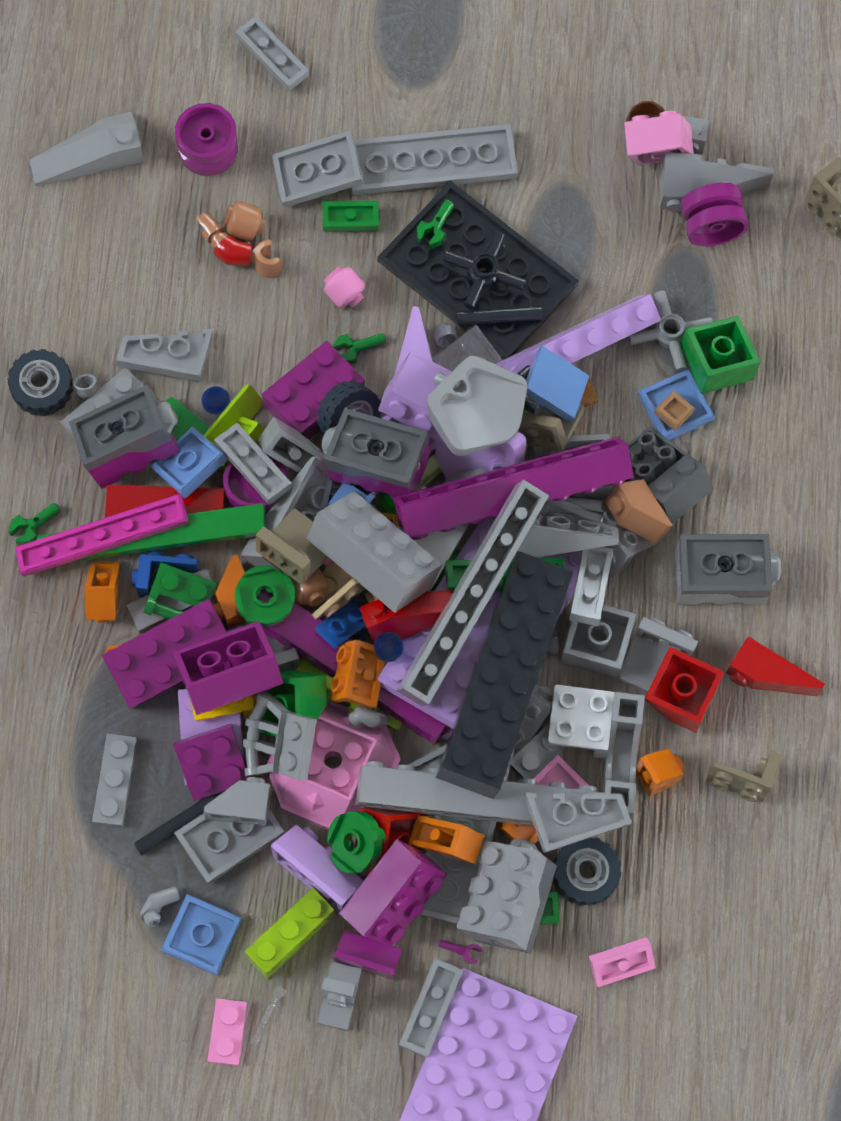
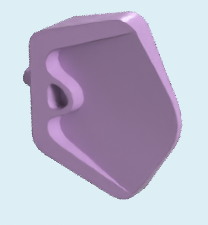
M517 432L512 439L505 443L464 456L453 454L443 439H441L436 448V458L446 479L448 476L479 468L489 472L524 462L526 438L523 434Z

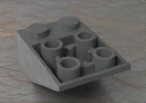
M647 428L628 444L634 478L626 479L625 482L644 479L672 524L713 490L707 468L652 428Z

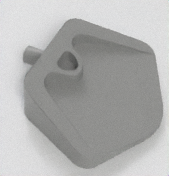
M477 356L467 357L448 376L441 372L435 375L434 382L438 386L427 397L428 416L430 422L453 454L464 456L505 443L517 434L521 425L528 386L525 378Z

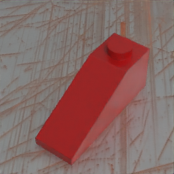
M453 591L425 592L395 613L379 599L361 606L360 610L367 630L376 646L384 648L433 627Z
M749 636L726 671L734 683L742 687L748 686L751 689L818 696L825 683Z

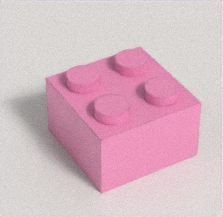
M664 111L660 113V117L649 118L648 115L634 116L632 121L624 122L627 156L639 166L663 162L665 153L694 154L691 124L680 113L677 114L676 111Z

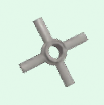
M658 291L654 295L661 321L657 323L655 329L636 332L628 336L630 345L657 340L662 347L670 348L676 372H682L687 369L680 344L686 329L711 323L713 320L711 317L684 322L682 317L671 313L666 292ZM672 328L677 333L668 334L664 329Z

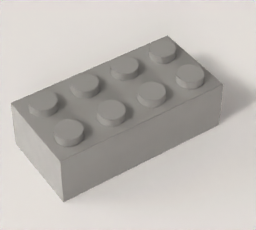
M354 491L319 511L306 537L308 541L351 577L355 578L357 582L394 613L430 590L442 567L441 562Z

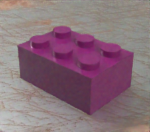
M325 341L262 393L263 407L273 417L294 428L309 440L320 431V426L317 425V410H319V404L324 399L325 394L332 390V387L336 384L339 385L343 381L350 382V380H355L365 385V380L328 341Z
M259 621L173 652L196 715L283 684L276 657Z
M396 839L339 914L364 937L392 947L394 943L404 936L405 929L410 922L422 913L424 904L431 895L440 890L443 880L448 873L423 851Z

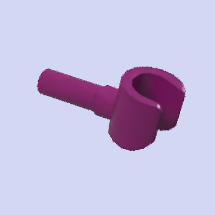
M442 939L438 947L462 955L463 960L468 964L479 962L469 957V949H474L478 952L483 951L477 944L464 947Z

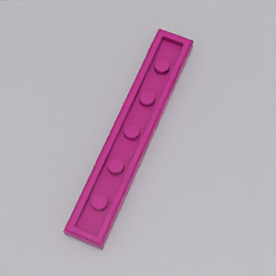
M177 494L17 546L15 551L20 574L24 577L187 525L189 521L183 497L181 494Z

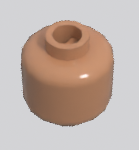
M236 201L234 205L229 204L223 226L226 227L228 235L250 242L255 238L256 234L262 235L266 219L261 218L262 210L260 207L243 201Z
M319 568L303 585L287 575L294 585L296 604L314 607L325 599L328 581Z

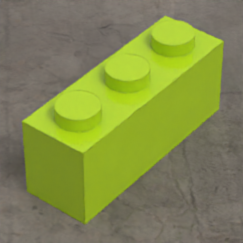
M312 888L244 951L246 957L268 979L335 916L334 909Z

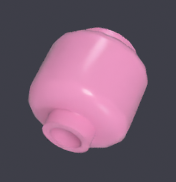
M338 266L323 280L326 283L324 286L325 294L339 308H344L348 304L353 308L364 298L361 292L365 289V283L351 267L342 268Z

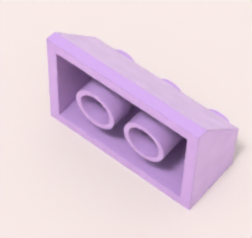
M411 350L385 388L378 411L409 427L427 431L430 438L440 442L442 438L429 420L427 397L438 386L434 382L435 375L441 372L448 376L452 371Z
M295 825L271 845L273 858L310 890L314 888L336 912L340 913L366 877L361 872L346 873L341 871L331 859L330 854H333L332 848L330 846L326 849L317 842L319 837L309 828L305 827L302 830L299 826Z

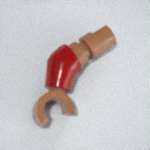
M204 212L196 218L204 228L202 236L208 243H211L214 255L221 262L234 266H250L251 263H254L256 272L266 278H273L281 273L283 269L282 260L277 257L273 259L265 258V256H271L272 240L262 241L253 249V245L238 241L234 236H229L228 233L224 232L222 226L210 212Z

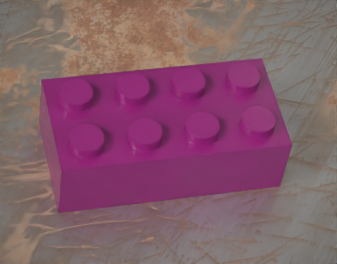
M208 599L103 654L102 657L129 709H133L183 682L173 654L174 651L227 633V630L211 600Z

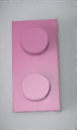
M647 937L589 956L593 978L597 987L656 968L651 944Z
M216 998L208 1063L239 1066L247 1002Z

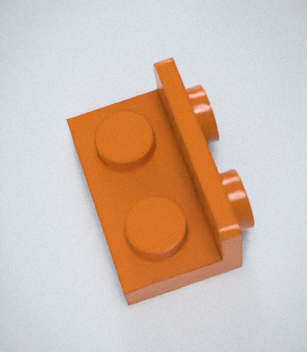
M357 639L343 643L336 656L338 665L336 675L331 682V701L336 703L347 701L369 709L377 708L381 686L378 678L384 669L387 650Z

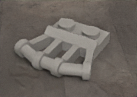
M266 691L258 692L255 697L256 705L251 716L246 719L248 732L247 738L243 739L242 745L245 747L247 760L245 777L279 773L297 780H307L317 719L291 712L272 694ZM267 708L279 718V724L263 720ZM260 729L277 734L275 745L259 740ZM258 750L274 755L273 763L259 766Z

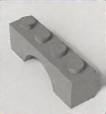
M615 692L602 792H605V794H622L631 819L634 813L636 763L645 695Z

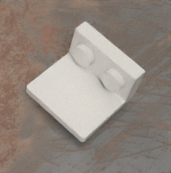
M555 685L548 743L594 750L593 757L605 759L609 747L614 692Z

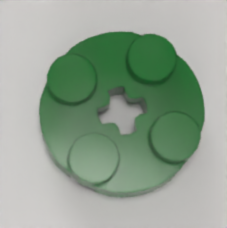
M267 565L253 567L244 573L235 588V605L239 614L248 624L259 621L262 627L276 625L287 618L292 611L295 601L294 585L285 573L283 574L281 571L276 570L275 567ZM266 589L267 593L273 594L268 603H263L262 600L257 599L256 596L260 595V590Z
M350 811L338 815L331 823L327 835L328 844H332L333 854H330L331 859L341 871L346 873L371 871L379 860L382 845L386 839L384 830L378 827L375 819L363 811ZM356 836L358 841L357 847H355V849L353 848L354 841L352 840V837Z

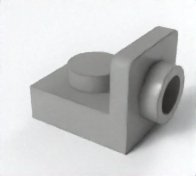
M683 116L691 124L693 153L703 154L709 120Z

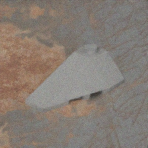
M665 153L659 177L660 209H667L671 212L681 211L680 204L682 198L694 189L708 184L732 183L739 186L742 194L769 187L774 170L773 168L747 163L730 166L726 164L725 159L717 158L715 163L703 161L702 155Z
M316 457L309 459L291 482L292 489L282 495L266 514V528L272 532L292 509L298 510L311 521H314L316 514L327 507L333 480H329L326 466ZM256 536L250 537L241 556L255 567L262 565L272 566L284 574L282 570L256 552Z

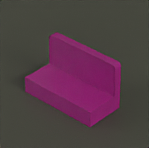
M343 930L338 949L335 950L333 957L334 962L361 968L362 971L393 980L402 949L395 946L390 947Z

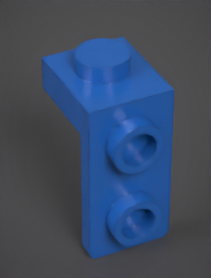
M155 551L148 552V555L140 554L138 569H133L132 586L136 587L138 597H145L151 591L153 571L159 569L160 563L188 573H196L201 569L200 562L194 556L188 554H179L177 557H169L164 553Z
M354 599L318 624L315 629L334 649L339 648L352 637L353 640L363 641L368 633L360 610L361 605Z

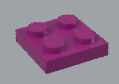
M231 723L174 742L173 744L193 801L225 791L239 780L247 781V778H249L245 777V768L247 766Z

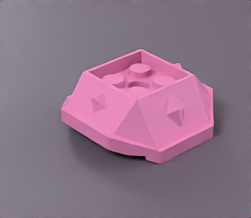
M327 701L326 707L316 721L308 779L297 780L279 773L268 774L282 811L326 830H329L331 823L338 815L350 811H360V808H362L355 806L358 774L362 765H367L368 761L385 763V768L397 769L401 762L400 755L387 726L368 727L363 723L360 727H354L348 718L351 713L348 707ZM274 755L270 756L267 764L273 763ZM329 757H338L342 763L339 767L331 769L325 765V761Z

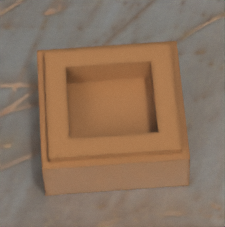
M673 390L655 409L654 414L676 432L694 413L695 408Z

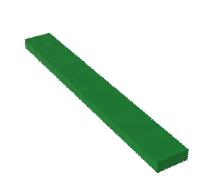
M261 503L187 514L189 521L187 525L72 562L256 536L263 526L266 528L265 506ZM57 533L38 535L37 540Z

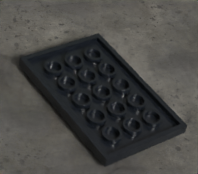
M449 181L378 255L377 262L457 324L456 311L471 310L466 308L464 303L473 281L469 270L443 261L446 251L448 250L474 260L478 254L487 252L495 232L503 233L506 237L496 258L500 270L525 279V287L522 291L496 281L491 287L483 288L473 310L542 306L543 318L537 321L458 326L498 358L504 360L513 356L578 286L579 280L456 184ZM450 200L453 202L454 207L441 227V230L446 233V238L442 245L429 249V242L434 237V231L426 234L421 244H419L417 239V226L421 221L425 223L432 222L443 202ZM488 268L479 269L481 273L491 272Z

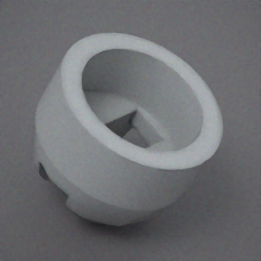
M440 323L434 330V339L439 347H449L458 340L456 330L451 324Z
M91 374L80 375L73 382L75 392L82 399L89 398L97 392V381Z

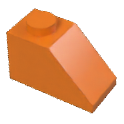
M238 555L231 557L215 593L217 604L213 605L221 621L225 619L228 628L245 621L236 614L234 599L235 588L245 573Z
M91 562L84 587L86 620H94L99 623L109 622L110 620L116 621L119 608L120 562Z
M667 748L641 757L636 767V775L650 798L681 781L685 768L680 757L677 754L673 755L670 749Z
M417 815L408 844L453 860L476 865L485 835L461 824Z

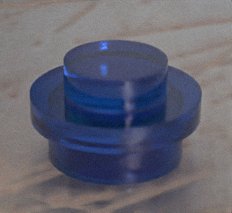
M210 387L202 394V406L210 414H221L230 404L229 393L222 387Z
M394 632L381 633L374 643L376 656L384 662L395 661L402 655L404 650L403 641Z

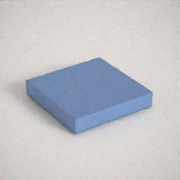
M541 346L535 354L526 379L528 386L526 396L570 423L578 411L589 375L544 346Z
M689 369L643 388L637 393L657 433L667 440L714 421L715 416L705 397L700 393ZM673 390L695 408L694 413L676 432L654 414L655 409Z
M193 426L177 440L179 453L162 461L156 459L150 465L163 480L185 499L228 460L221 450Z
M187 894L162 946L161 952L218 976L243 922V918Z

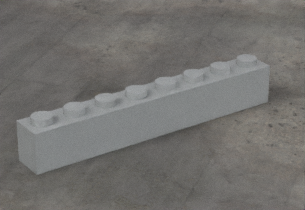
M525 480L514 486L397 688V692L420 706L428 705L431 702L549 497L548 494Z
M368 761L367 765H362L359 769L355 806L534 826L523 795L524 793L605 794V792H596L597 787L580 785L578 789L566 788V783L549 782L548 786L536 785L537 781L534 779L522 778L518 779L517 783L506 781L507 777H504L501 789L495 798L491 799L435 778L439 768H429L428 772L416 771V767L411 765H398V768L394 769L385 768L386 764L383 762Z

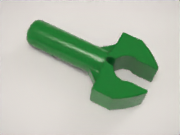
M445 200L432 222L425 223L421 221L417 226L419 244H421L426 234L434 231V237L429 242V249L442 245L446 238V233L441 230V227L454 207L453 202Z
M347 333L339 336L334 342L333 347L336 350L342 348L350 349L349 352L340 355L351 365L357 363L356 356L360 351L383 345L387 340L385 334L380 333L355 341L350 339Z
M52 503L31 519H23L19 514L10 523V536L17 533L20 529H27L24 535L15 540L16 544L23 545L37 540L35 535L37 528L60 512L59 506L56 503Z

